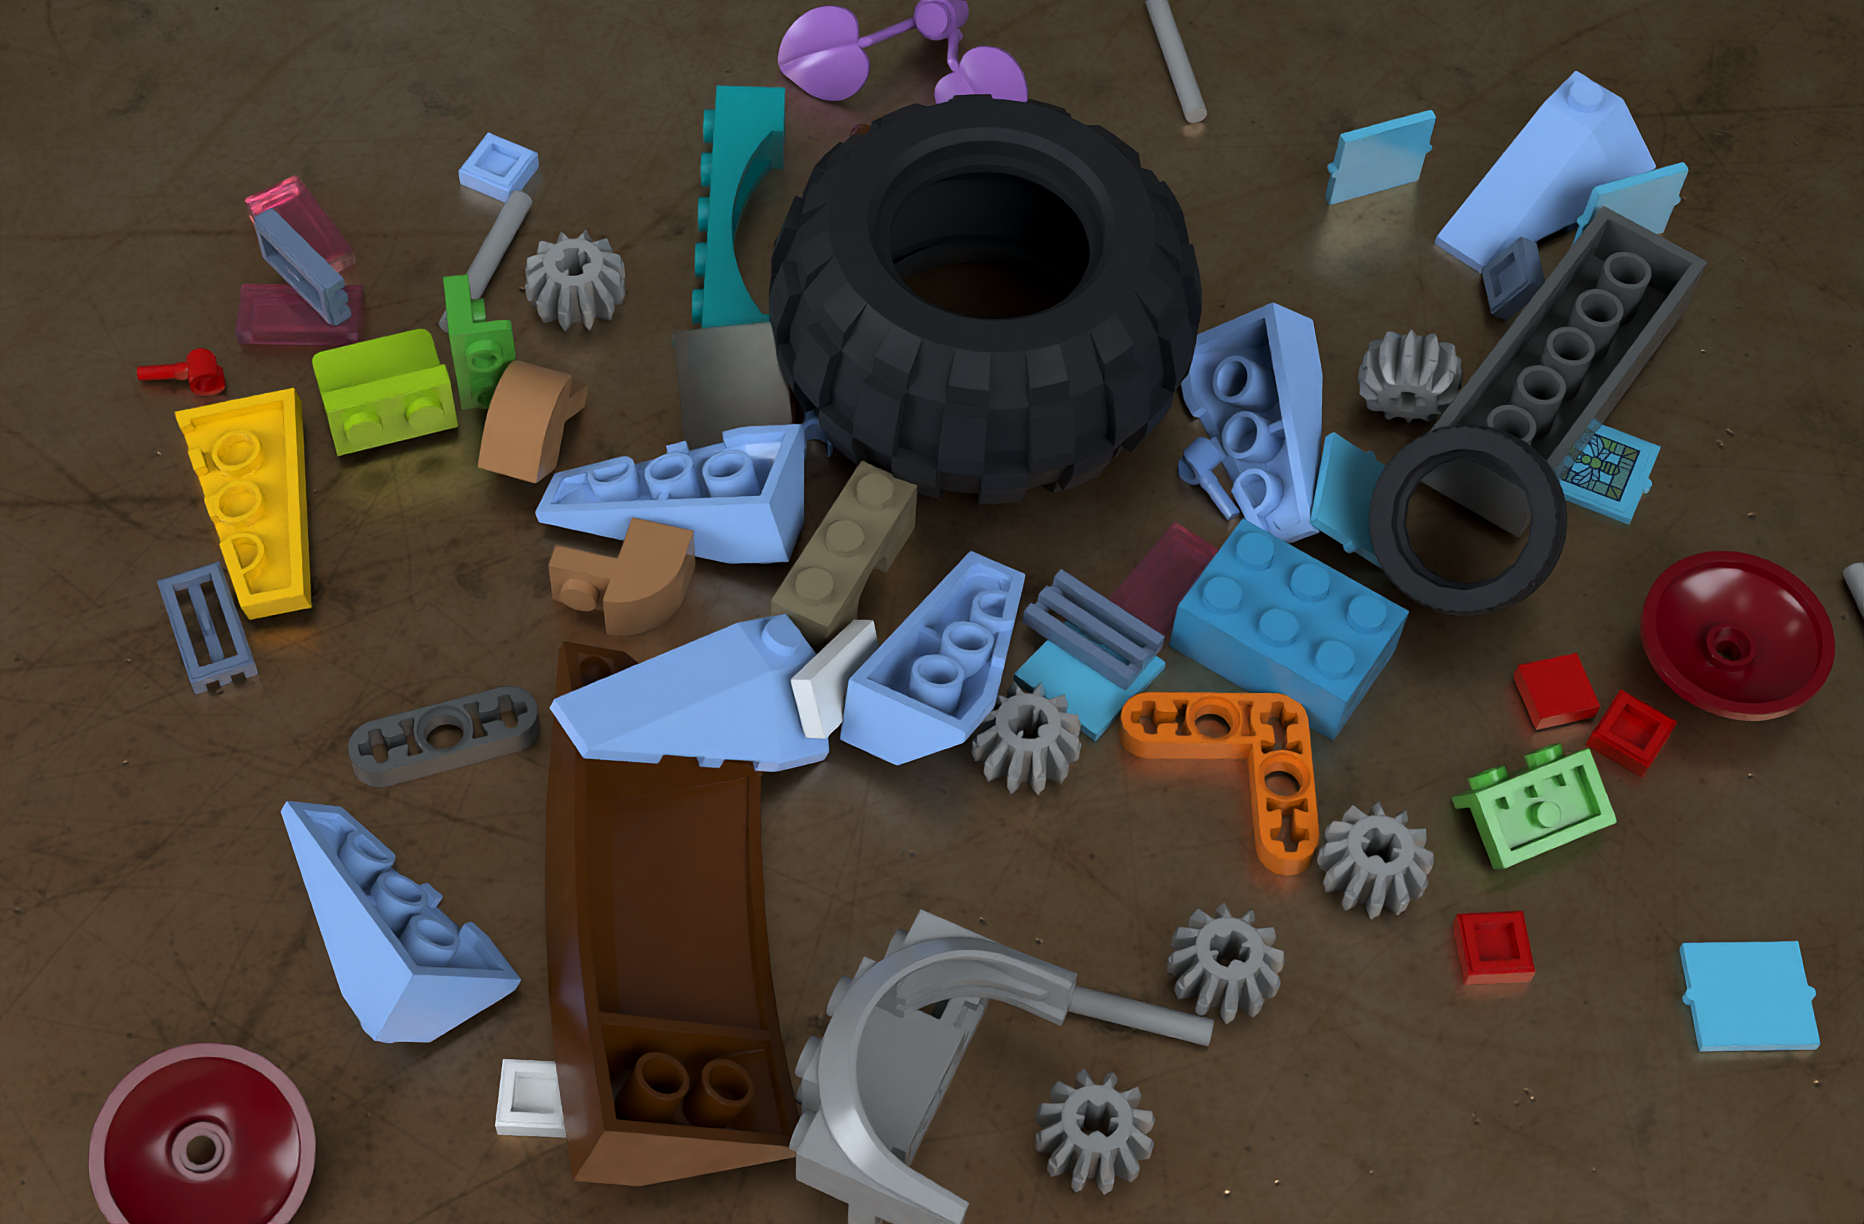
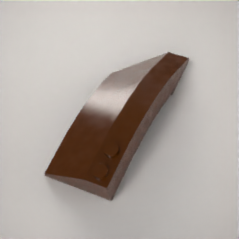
M563 641L558 654L555 698L639 663L624 651ZM553 715L546 801V949L555 1064L572 1180L578 1182L645 1186L796 1157V1152L790 1150L789 1145L799 1121V1115L780 1031L765 915L761 846V776L764 771H755L752 761L725 759L720 768L699 767L697 757L663 755L658 764L586 759L582 757L555 715Z

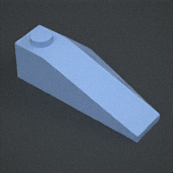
M1575 71L1538 109L1436 236L1434 244L1482 274V268L1520 237L1537 243L1538 240L1561 229L1567 233L1579 227L1577 219L1584 214L1593 187L1655 170L1656 165L1624 100L1578 71Z
M1272 302L1198 334L1188 375L1181 382L1184 401L1191 415L1200 419L1210 438L1209 441L1216 446L1220 453L1221 462L1233 483L1231 492L1245 519L1290 544L1320 532L1319 529L1309 523L1321 464L1323 374L1313 319Z
M801 424L739 427L723 431L724 442L689 450L687 441L667 445V454L636 464L630 457L622 456L554 473L535 514L540 523L623 541L631 519L634 517L693 530L696 557L728 564L789 562L804 523V432Z
M970 551L849 679L840 740L896 766L964 743L995 707L1026 574Z
M787 614L735 623L555 698L550 706V710L582 757L586 759L658 764L663 755L697 757L699 767L720 768L723 761L728 759L752 761L755 771L777 772L823 761L829 753L828 737L826 739L806 738L803 732L790 680L817 654Z
M286 801L281 814L342 996L361 1021L363 1030L374 1041L383 1043H430L516 990L521 978L489 936L472 921L463 924L462 928H460L437 907L443 896L429 883L418 885L393 869L392 865L395 862L396 855L341 806Z

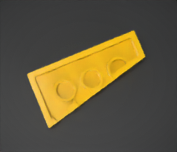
M295 388L174 412L179 428L185 436L193 469L199 477L209 516L215 524L221 542L219 545L240 607L248 619L252 620L312 608L302 400Z

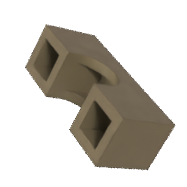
M864 461L860 462L771 600V616L787 614L816 654L853 620H857L859 599L873 568L887 573L915 528L918 485L894 478L893 474Z

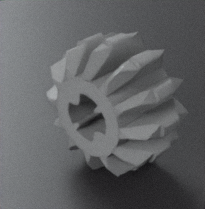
M585 230L577 239H569L561 231L556 244L539 241L536 251L537 255L527 257L525 267L527 283L525 284L527 300L530 301L531 307L537 308L543 323L558 319L559 324L566 332L573 323L582 322L590 331L594 323L593 318L595 317L611 321L612 314L615 311L614 306L623 304L626 290L625 281L623 280L625 278L624 263L621 260L620 254L613 253V248L610 246L608 239L592 242V238Z
M1412 329L1408 335L1387 332L1384 340L1377 339L1369 342L1368 350L1364 354L1363 364L1359 368V395L1366 399L1368 409L1384 411L1385 418L1388 420L1400 417L1405 418L1409 424L1412 419L1421 418L1428 422L1434 421L1436 415L1443 414L1458 395L1459 389H1462V359L1455 355V345L1448 342H1438L1437 336L1434 333L1420 336L1416 335Z
M1015 681L1008 687L1006 698L997 694L995 707L972 733L975 739L972 740L971 753L974 761L985 763L984 775L987 778V782L1005 776L1007 777V788L1010 794L1019 788L1020 782H1028L1037 795L1045 789L1046 778L1062 784L1063 780L1068 776L1069 764H1075V761L1079 759L1081 743L1079 738H1077L1081 729L1079 715L1067 713L1068 702L1066 701L1065 694L1048 700L1045 698V689L1041 682L1030 694L1023 693Z
M1378 801L1375 805L1371 806L1367 816L1352 805L1349 810L1345 811L1342 822L1333 820L1326 828L1323 837L1325 845L1320 848L1317 856L1318 868L1326 871L1323 881L1325 892H1345L1342 900L1344 911L1354 907L1359 902L1365 904L1366 911L1371 920L1379 916L1383 905L1398 916L1406 910L1410 899L1417 900L1418 897H1422L1428 885L1426 875L1430 873L1434 864V853L1424 849L1427 841L1426 828L1407 829L1405 827L1408 821L1406 810L1391 818L1385 816L1384 809L1380 801Z
M1225 902L1217 907L1214 919L1198 908L1190 916L1189 928L1179 927V929L1175 930L1171 941L1174 952L1168 956L1166 969L1168 975L1179 978L1174 989L1177 1000L1195 996L1198 998L1195 1008L1198 1016L1208 1013L1210 1006L1219 1008L1220 1015L1227 1025L1230 1021L1234 1020L1237 1007L1253 1018L1261 1011L1264 1002L1263 998L1271 999L1276 996L1281 984L1277 973L1282 971L1285 963L1284 951L1272 947L1276 939L1274 926L1260 929L1253 927L1256 917L1253 908L1243 913L1241 919L1231 916V911ZM1223 959L1231 962L1228 967L1220 965Z
M1085 1069L1077 1073L1075 1089L1058 1080L1051 1087L1050 1098L1052 1103L1040 1104L1036 1112L1035 1121L1043 1129L1035 1135V1149L1037 1152L1052 1154L1047 1164V1171L1050 1173V1177L1060 1175L1067 1170L1073 1172L1071 1188L1074 1189L1075 1193L1084 1188L1087 1178H1095L1097 1187L1104 1195L1112 1191L1115 1175L1131 1183V1181L1137 1178L1140 1170L1137 1160L1149 1159L1153 1150L1154 1142L1146 1133L1153 1128L1154 1115L1152 1111L1136 1109L1142 1095L1138 1086L1129 1088L1121 1093L1115 1090L1117 1076L1114 1071L1106 1074L1102 1085H1094L1091 1076ZM1084 1127L1091 1134L1087 1136L1082 1132V1128ZM1100 1127L1107 1132L1106 1137L1103 1133L1097 1131Z

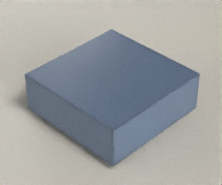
M1520 237L1482 268L1491 315L1506 321L1526 306L1545 282L1537 243L1524 237Z

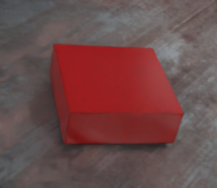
M1577 653L1517 665L1513 678L1535 730L1590 719L1596 716L1600 704Z
M1620 689L1591 733L1586 746L1643 778L1674 730L1677 721Z
M1523 911L1461 913L1456 915L1452 925L1464 985L1519 983L1532 980L1535 974V967Z

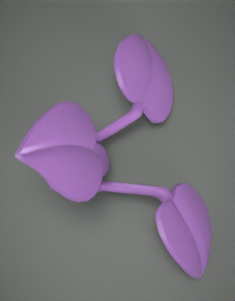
M921 0L914 10L913 17L859 38L858 20L852 11L837 5L817 7L803 14L791 25L784 35L779 48L778 65L785 76L814 97L827 101H839L849 98L860 91L868 79L870 61L863 48L917 28L919 33L927 39L942 40L947 38L949 40L947 63L953 72L944 76L937 83L934 93L936 104L948 102L949 99H953L954 95L991 94L993 99L1028 101V86L1025 75L1016 59L1007 51L994 46H978L966 52L961 62H959V41L963 38V34L959 29L964 26L969 14L966 0Z

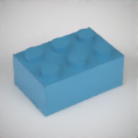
M1243 518L1179 603L1169 646L1249 693H1280L1301 703L1306 710L1309 727L1334 741L1395 652L1409 611Z

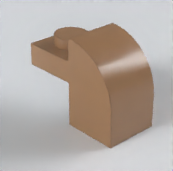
M516 359L513 360L504 371L493 394L485 421L477 467L535 484L557 468L564 423L585 408L589 385L573 381V375L560 368L538 366Z
M632 517L618 559L556 545L548 565L553 600L561 601L565 605L579 611H591L593 609L604 611L607 635L632 636L651 631L667 622L683 603L696 566L694 531Z

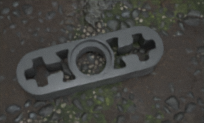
M503 686L369 721L353 732L348 743V752L354 773L366 785L381 788L520 752L531 746L539 735L540 719L538 707L534 697L525 689L516 686ZM513 711L514 716L518 719V726L506 728L501 720V713ZM480 717L484 737L476 738L472 719ZM452 724L463 730L462 739L451 748L438 749L427 742L429 733L437 726ZM414 735L419 753L412 756L406 736ZM385 744L389 760L376 763L372 748Z

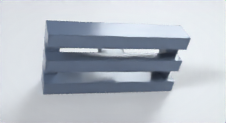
M272 207L254 217V226L262 257L330 325L332 324L336 327L352 317L351 309L345 304L349 300L347 293L342 289L345 287L344 278Z
M220 561L157 581L195 695L208 691L206 684L217 680L220 687L233 683L231 676L244 672L246 678L258 675ZM211 580L213 581L238 654L226 659L200 584ZM186 588L188 589L212 660L211 664L202 667L199 666L175 594L176 591Z
M1062 569L1054 576L1051 587L1046 585L1039 593L1038 601L1035 604L1031 602L1023 613L1022 622L1125 691L1162 649L1165 636ZM1052 609L1053 611H1055L1056 613H1058L1059 615H1061L1062 617H1064L1065 619L1079 627L1083 635H1085L1086 637L1093 640L1099 645H1101L1102 643L1105 644L1106 646H1108L1109 648H1111L1112 650H1114L1115 652L1129 660L1130 664L1127 666L1126 664H1124L1123 662H1121L1120 660H1118L1102 648L1098 647L1097 645H1095L1094 643H1092L1091 641H1089L1088 639H1086L1085 637H1083L1082 635H1080L1079 633H1077L1076 631H1074L1073 629H1071L1070 627H1068L1052 615L1048 614L1049 611Z

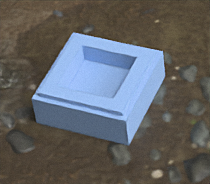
M488 132L459 169L460 184L506 203L510 194L515 190L521 191L538 169V153Z

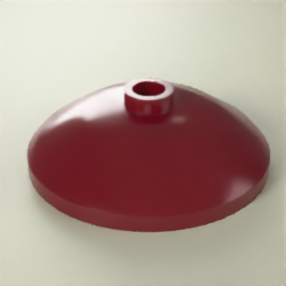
M1709 551L1683 558L1659 575L1650 588L1641 610L1640 633L1642 644L1656 673L1680 697L1706 712L1721 717L1743 721H1762L1793 713L1816 696L1827 680L1835 658L1833 627L1824 606L1817 596L1790 571L1755 555L1735 551ZM1718 653H1723L1729 656L1731 660L1723 658Z
M196 1042L178 1045L152 1055L136 1065L114 1086L98 1112L90 1137L88 1168L91 1186L100 1210L109 1224H287L300 1207L311 1182L316 1155L314 1126L309 1109L295 1084L282 1070L263 1056L236 1045L219 1042ZM201 1135L211 1138L214 1142V1152L208 1160L194 1162L187 1157L186 1148L191 1139Z

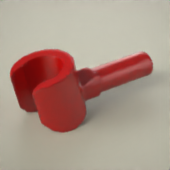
M206 348L192 350L187 355L186 362L137 367V378L139 381L189 379L190 390L201 396L215 395L222 392L225 388L223 368L217 365L216 356Z

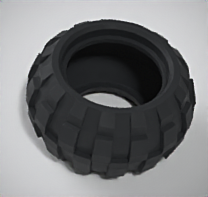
M991 94L954 95L953 99H949L948 102L931 106L915 103L872 121L868 134L852 135L844 143L839 142L814 166L803 191V198L795 196L776 239L771 257L769 323L773 329L777 344V360L786 381L805 413L814 410L819 418V425L828 441L857 465L864 461L877 468L885 467L892 471L894 478L918 485L917 493L937 499L941 498L944 491L977 494L978 504L1010 503L1022 501L1027 489L1042 486L1050 492L1056 493L1061 490L1071 489L1099 476L1111 462L1112 458H1116L1124 449L1131 453L1171 408L1174 392L1188 375L1191 367L1202 312L1201 278L1194 246L1189 244L1183 211L1166 182H1160L1152 170L1141 168L1139 153L1100 125H1085L1071 118V114L1067 113L1066 109L1033 99L1020 102L993 99ZM991 263L1032 273L1056 285L1067 293L1068 296L1055 306L1035 314L1006 319L977 318L957 314L931 304L915 294L903 280L916 273L948 264Z

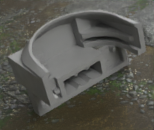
M920 909L909 932L901 928L896 931L882 961L876 962L864 956L853 979L845 975L841 977L827 1007L826 1014L832 1018L823 1038L812 1035L800 1055L795 1075L802 1078V1081L799 1085L795 1101L802 1105V1116L796 1125L789 1145V1149L796 1152V1180L848 1203V1224H882L883 1220L892 1224H964L969 1202L926 1178L909 1166L990 999L1011 1004L1062 1026L1071 1007L1077 973L1014 950ZM935 1003L932 1015L917 1010Z

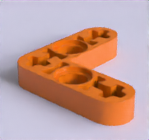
M1145 692L1136 694L1127 700L1122 707L1118 736L1123 747L1137 757L1147 759H1248L1255 849L1258 859L1268 870L1285 876L1299 874L1309 867L1319 844L1320 833L1309 721L1306 710L1301 703L1280 693ZM1205 714L1218 715L1229 724L1230 732L1223 737H1207L1197 729L1195 720ZM1176 716L1185 717L1182 736L1176 735L1178 723H1175ZM1140 717H1152V723L1157 727L1156 734L1144 733V727L1139 723ZM1268 718H1279L1281 727L1287 729L1282 743V750L1273 751L1275 744L1274 729L1272 725L1267 724ZM1274 771L1287 772L1298 781L1300 790L1293 795H1277L1266 786L1264 778ZM1292 815L1289 828L1292 842L1298 843L1295 852L1285 851L1283 842L1277 840L1282 825V817Z

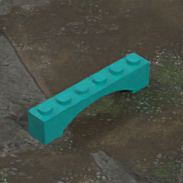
M716 85L715 109H704V143L713 144L712 153L702 152L701 187H710V197H699L698 232H707V242H696L695 278H705L704 289H693L692 325H702L701 337L690 336L689 373H700L701 397L773 399L776 340L769 323V314L761 312L744 285L738 270L734 245L741 217L753 192L772 169H784L785 88Z

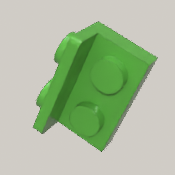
M468 274L443 277L448 332L461 410L474 408L489 409L500 378L509 364L516 359L512 323L509 320L487 322L484 298L472 299Z
M1561 742L1539 748L1524 755L1526 767L1511 773L1507 772L1505 765L1484 770L1467 778L1471 789L1451 796L1455 809L1470 807L1493 869H1505L1617 823L1590 748L1564 752Z

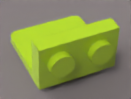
M426 329L410 330L321 351L315 354L312 359L314 373L337 456L459 427L451 382L445 364L440 365L432 335Z

